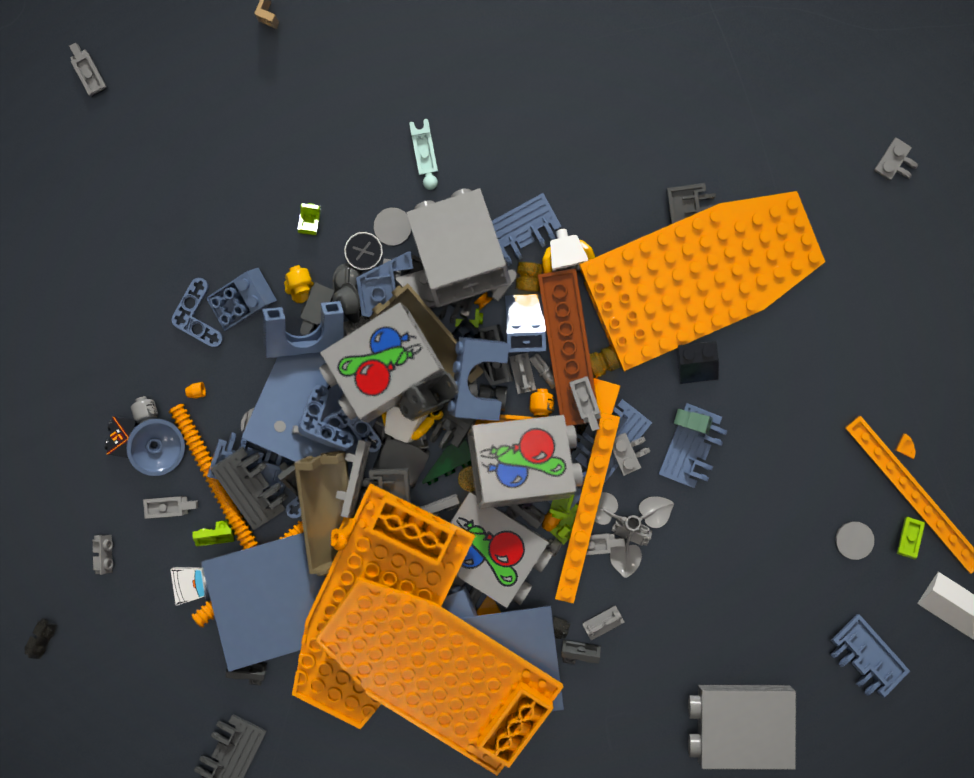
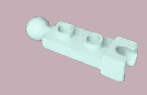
M424 119V127L420 130L415 128L414 122H409L419 175L425 174L423 185L426 189L433 190L438 185V180L433 176V173L438 172L428 119Z

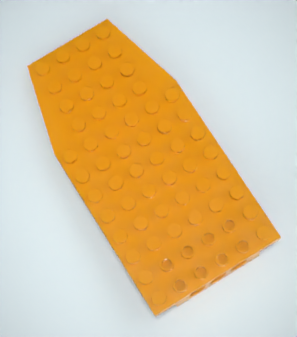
M797 191L716 204L579 264V267L585 279L584 285L612 352L616 353L622 370L626 371L678 348L679 345L690 343L764 310L825 263V259Z
M370 484L354 516V526L347 537L348 543L344 549L342 548L337 552L329 573L306 618L292 695L361 729L380 707L381 703L371 698L353 680V677L347 671H344L334 658L330 657L315 641L316 637L359 577L442 606L476 535Z
M361 577L354 583L315 640L331 658H334L340 664L344 671H347L353 677V680L371 698L497 776L504 766L509 768L554 709L553 701L564 687L558 680L437 603Z

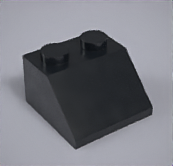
M716 341L679 345L676 348L680 384L719 379V359Z

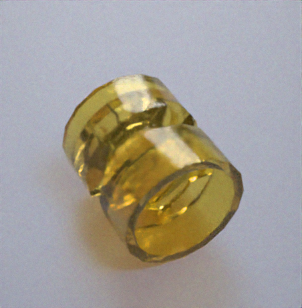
M518 262L517 273L520 277L516 278L515 289L540 292L538 274H542L543 264Z
M611 345L601 349L600 353L594 352L590 354L592 372L595 378L604 375L606 370L612 372L621 368Z
M472 466L463 468L458 476L460 487L469 492L475 491Z

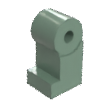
M678 409L674 424L709 434L713 418Z

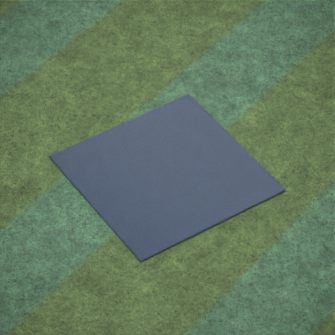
M320 352L277 357L243 432L242 439L294 462L308 456L317 457L321 456V453L339 451L322 443H315L310 438L300 434H292L293 426H299L312 389L316 385H323L326 388L329 386L319 367L326 363ZM339 384L328 389L329 397L320 421L341 407L339 400L342 399L340 397L344 392ZM321 392L317 393L318 396L315 401L319 402L321 398ZM309 407L311 414L317 415L319 413L317 408ZM339 413V415L343 419V422H345V416L347 415L345 414L344 416H342V413ZM332 418L329 421V425L338 427L340 421L337 418ZM377 418L369 422L372 427L374 426ZM309 420L305 425L307 430L310 429L312 420ZM277 421H283L286 424V429L283 432L275 430L274 425ZM358 423L356 426L358 432H364L367 429L365 423ZM348 425L342 430L350 433L353 436L354 442L350 449L345 452L355 454L359 439ZM344 438L342 439L343 445L346 444V439ZM347 461L348 475L350 479L353 462Z
M304 532L201 562L228 672L301 650L306 618L325 580V576L309 574Z
M551 606L460 618L560 682ZM562 690L553 701L554 709L552 711L564 710Z

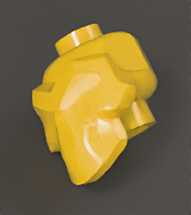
M300 265L289 268L290 272L285 275L286 294H291L294 302L303 303L308 300L310 288L314 283L307 268H301Z

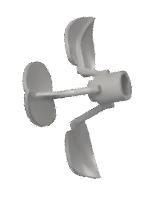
M601 492L594 522L606 525L613 517L624 521V528L629 531L625 546L616 547V551L610 553L611 564L624 578L629 577L637 570L642 559L640 548L637 545H629L633 531L640 528L641 520L643 519L646 525L651 528L664 526L674 506L672 501L663 497L646 498L638 507L639 512L643 516L637 517L632 515L625 518L614 514L618 509L617 499L612 494Z

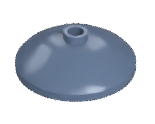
M150 419L140 423L132 430L127 440L126 451L129 461L139 472L150 476H160L172 471L180 463L185 451V442L179 429L171 422L163 419ZM157 442L155 447H150V444Z

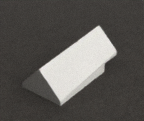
M937 572L917 604L974 640V594L940 572Z

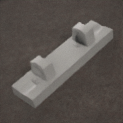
M359 440L356 453H346L345 460L353 462L347 491H337L336 494L337 499L344 500L341 512L343 517H354L370 451V441Z

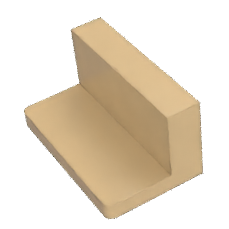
M260 0L254 15L259 22L277 29L279 21L276 15L268 12L271 0Z

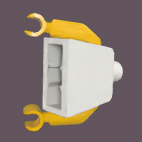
M566 229L557 230V239L550 241L551 246L546 249L542 259L543 273L576 268V271H580L579 264L595 258L592 247L584 240H579L577 235L568 236Z
M399 403L382 414L385 433L394 437V440L405 443L418 440L428 432L435 423L434 420H440L443 417V412L440 411L438 415H434L435 412L430 413V417L426 415L411 421L402 415Z

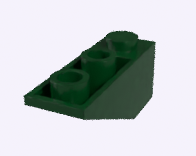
M466 439L459 448L453 444L446 447L423 479V484L431 485L439 481L437 477L443 474L447 477L456 472L455 468L459 466L465 468L471 465L469 445Z

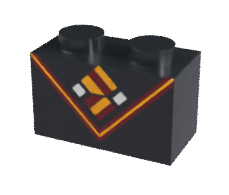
M113 416L112 420H109L108 431H110V436L105 442L107 455L128 458L126 451L127 440L132 430L138 425L136 420Z

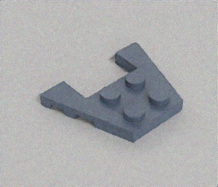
M411 251L356 277L362 316L370 317L374 313L372 309L380 302L382 305L385 304L393 296L391 292L396 289L394 271L414 268Z

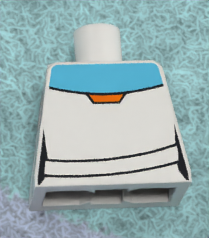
M173 567L170 569L176 605L204 597L206 580L203 568Z

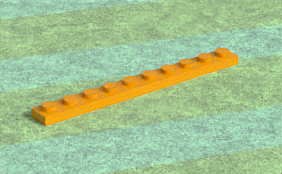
M603 412L600 415L601 418L598 423L600 429L596 431L555 599L573 604L620 420L619 416Z
M858 416L845 429L963 567L972 574L974 572V547L861 416Z

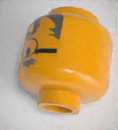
M537 389V392L530 395L529 410L535 417H549V414L554 412L555 397L553 394L548 393V389Z

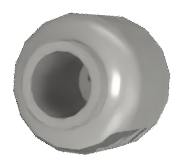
M146 396L135 399L136 402L131 405L132 415L137 424L158 418L155 401L147 399Z

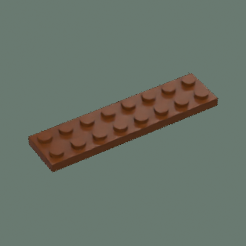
M574 268L538 274L559 413L565 416L566 426L584 424L569 382L588 376L596 402L597 398L577 271Z

